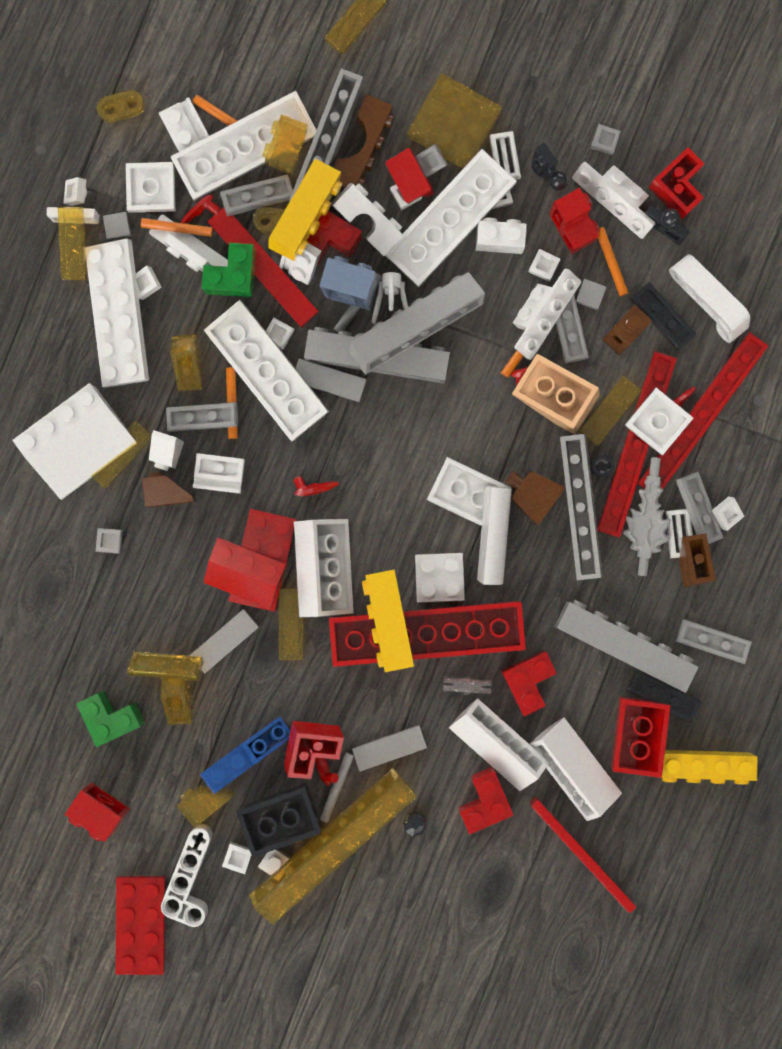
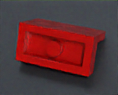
M410 148L386 161L385 164L407 204L423 195L428 198L435 194L415 158L414 152Z

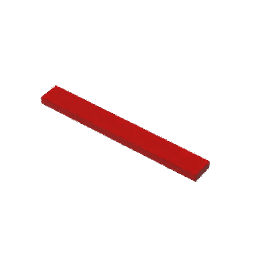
M751 332L747 333L688 413L693 417L691 422L663 455H657L656 458H661L659 469L661 484L659 487L664 489L768 348L766 343ZM650 466L637 483L643 489L646 488L644 481L649 476Z
M656 351L653 352L634 413L655 388L666 395L677 358ZM628 429L597 526V531L617 538L621 536L649 445L630 429Z

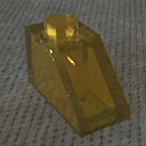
M196 334L172 336L170 353L178 391L202 389L200 353Z
M186 671L162 673L160 696L168 725L192 724L190 685Z
M197 787L194 791L189 788L179 796L181 801L176 806L195 828L228 802L235 793L232 790L221 789L213 794L208 787Z

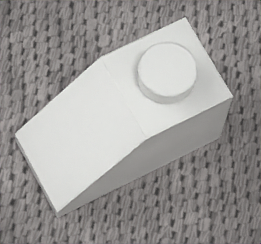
M153 430L149 460L155 462L154 467L165 471H168L169 467L175 469L184 442L176 437Z

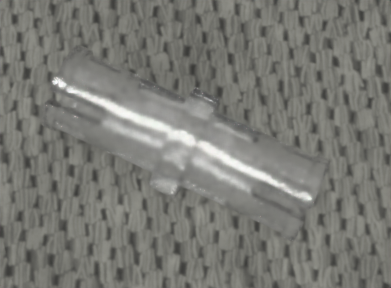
M444 676L443 683H453V686L443 685V692H464V695H469V693L491 695V689L482 688L481 686H492V680L470 679V676H465V679Z

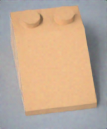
M536 354L512 395L554 424L576 435L599 398L600 393L597 386Z

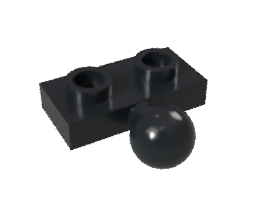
M542 143L535 150L531 167L538 177L542 176L545 181L549 179L552 189L556 191L563 190L568 185V177L564 172L556 170L558 160L546 144Z
M650 205L645 212L655 222L652 228L677 245H680L690 232L680 222V214L676 209L669 208L664 211L660 207Z

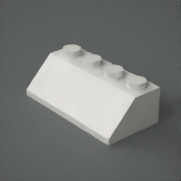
M348 519L294 522L299 617H320L354 613Z

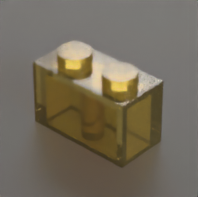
M280 115L279 121L274 120L270 134H273L271 144L266 143L262 154L263 157H266L265 164L293 174L308 132V124L284 115Z

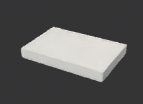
M447 457L427 500L482 526L485 486H509Z

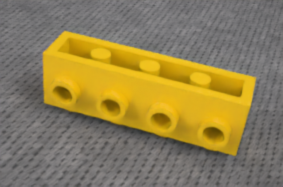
M314 159L271 233L269 249L294 262L298 255L302 256L308 246L307 239L309 235L314 236L320 224L318 220L321 214L325 216L330 208L331 202L329 200L332 195L337 196L341 189L340 171Z
M395 570L365 575L366 580L362 581L364 595H369L371 604L367 605L369 619H374L376 628L371 629L374 644L379 643L381 651L376 653L379 668L384 667L385 672L414 667Z
M665 750L662 781L677 782V778L686 779V782L701 783V779H710L711 783L724 784L725 780H734L735 784H749V781H757V756L750 752Z

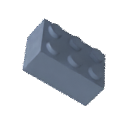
M335 256L334 259L327 258L320 282V288L325 298L371 311L378 287L376 273L372 270V267L363 263H358V266L348 264L349 260L339 256Z

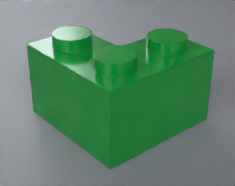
M229 243L227 267L203 265L202 290L206 295L253 298L256 258L254 245Z
M105 691L76 703L96 747L145 724L136 702L114 712Z

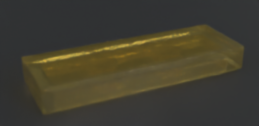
M355 0L324 37V41L339 54L343 55L385 6L387 0Z
M59 206L58 226L61 279L86 280L83 207Z
M622 376L580 429L579 433L585 434L588 440L598 446L642 390L625 376Z
M136 420L127 429L136 442L91 475L105 489L151 441L152 435Z
M280 589L279 660H303V617H299L298 589Z
M134 652L127 672L128 675L198 681L204 661L203 657Z

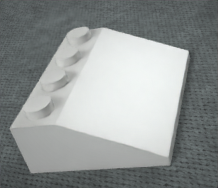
M90 383L12 440L26 460L61 500L138 444L99 390Z

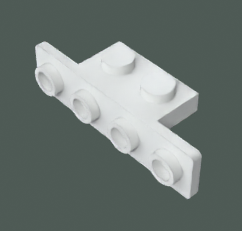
M583 162L573 175L572 179L641 239L655 225V222L639 209L649 195L616 166L613 165L601 176L588 163Z
M164 215L158 218L161 221L173 222ZM155 229L149 231L151 236L168 247L167 251L176 258L181 256L187 260L186 265L196 272L199 270L203 272V265L227 267V259L191 234Z
M569 269L563 270L553 287L537 284L513 321L515 326L525 330L516 343L515 349L529 360H532L581 284V280Z

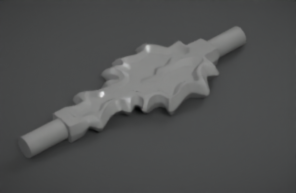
M651 457L649 476L644 481L646 488L639 490L642 498V503L639 504L640 511L631 509L632 518L626 517L629 528L623 533L633 542L630 549L638 551L637 557H640L638 575L647 576L649 558L652 557L653 553L661 552L660 545L671 539L665 534L671 519L663 520L662 516L665 510H658L661 507V504L658 503V498L663 489L659 487L661 484V477H659L661 458Z

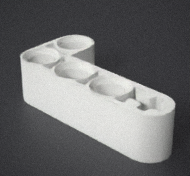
M687 254L669 269L672 278L717 322V332L727 343H731L749 328L750 314L747 309L692 255Z
M206 824L195 826L189 834L161 904V910L165 916L191 927L201 925L208 914L207 904L203 900L190 895L213 836L211 828ZM201 832L204 839L199 844V847H196L198 834ZM186 855H194L197 858V863H188ZM177 878H186L188 886L179 885ZM168 900H176L179 903V908H171ZM196 908L200 910L202 916L196 918L191 915L190 910Z

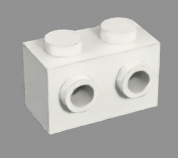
M495 218L479 220L475 251L522 254L525 248L526 224H522L520 220L515 219L507 220V222H497Z

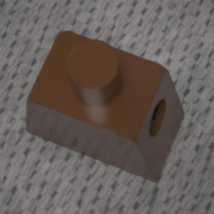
M634 305L602 341L620 355L652 320ZM615 336L618 337V338L622 341V343L619 342V341L615 338Z
M512 471L505 480V483L515 490L511 496V501L536 526L542 522L565 490V487L533 471L528 472L525 478Z

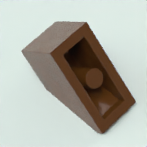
M162 472L149 473L148 478H142L145 507L152 508L196 502V498L170 477L163 476Z
M706 533L682 537L679 567L684 588L716 581Z

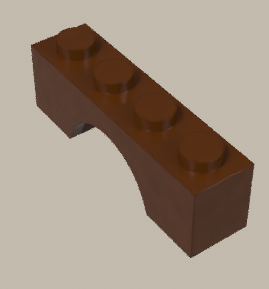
M366 94L357 114V123L366 134L365 145L353 157L338 158L333 167L341 172L340 182H342L340 192L350 183L355 186L359 183L364 188L366 171L372 170L376 160L373 157L375 151L382 148L385 141L384 131L386 128H391L395 115H393V105Z

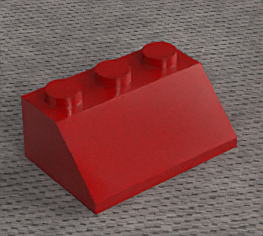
M217 538L203 583L271 609L288 564L225 539Z
M619 697L611 762L613 772L662 778L670 705L643 699Z

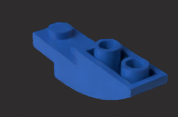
M279 716L220 758L216 763L203 771L200 776L212 793H217L247 769L257 764L289 740L290 729Z

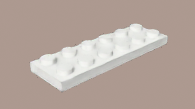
M294 91L171 156V159L195 201L314 138L317 130L297 92Z
M481 149L403 233L404 236L385 256L420 287L478 225L479 220H483L517 181Z
M122 239L85 247L102 387L109 388L148 381L149 375L132 241Z
M241 300L236 302L204 329L205 333L291 441L297 439L329 412Z

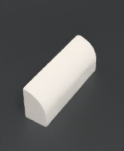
M485 486L477 580L484 585L503 584L512 488Z
M478 698L449 727L519 791L538 780L549 764L541 754Z
M565 718L553 723L529 744L549 762L546 767L586 821L601 817L622 794Z

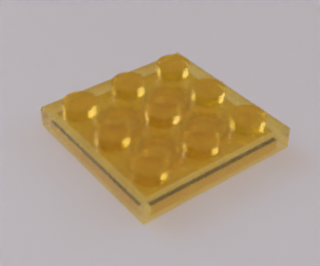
M441 73L406 136L426 148L437 144L444 158L465 168L477 155L503 107Z

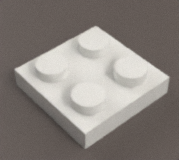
M173 162L126 163L127 211L129 213L176 211L175 170Z
M655 388L627 421L625 426L660 455H663L691 422L693 417L659 389Z
M463 553L415 555L417 602L464 600Z

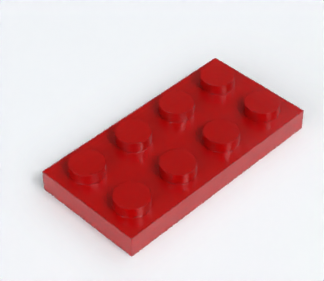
M250 509L241 546L287 564L294 534V522L297 519ZM282 581L271 609L231 593L229 601L275 612Z
M118 876L116 878L115 975H163L165 973V915L162 913L161 904L165 896L166 876Z

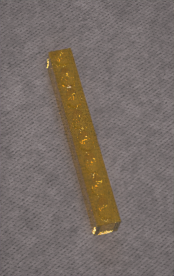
M394 768L389 770L327 825L320 834H317L249 895L254 909L272 925L282 918L286 912L300 902L304 896L318 886L330 873L336 870L348 857L354 854L366 841L372 838L384 825L390 822L417 797L411 786Z

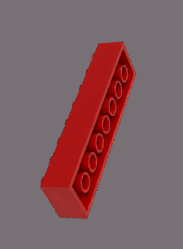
M521 601L403 611L413 660L526 650ZM368 614L329 618L333 667L378 663L376 653L381 651L379 643L374 644L371 629L376 628L374 619H369Z

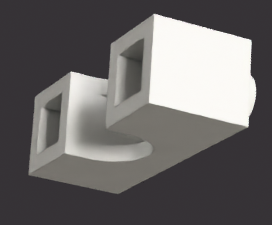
M350 183L331 204L349 222L359 214L370 215L373 225L365 238L385 256L404 236L400 232L402 227L394 218L388 220L383 215L386 210L376 200L371 203L366 198L369 193L359 183L356 186Z

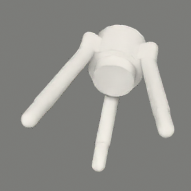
M395 272L382 274L372 324L376 323L383 292L389 295L390 311H393L394 295L399 294V291L403 309L408 308L405 282H401V274Z

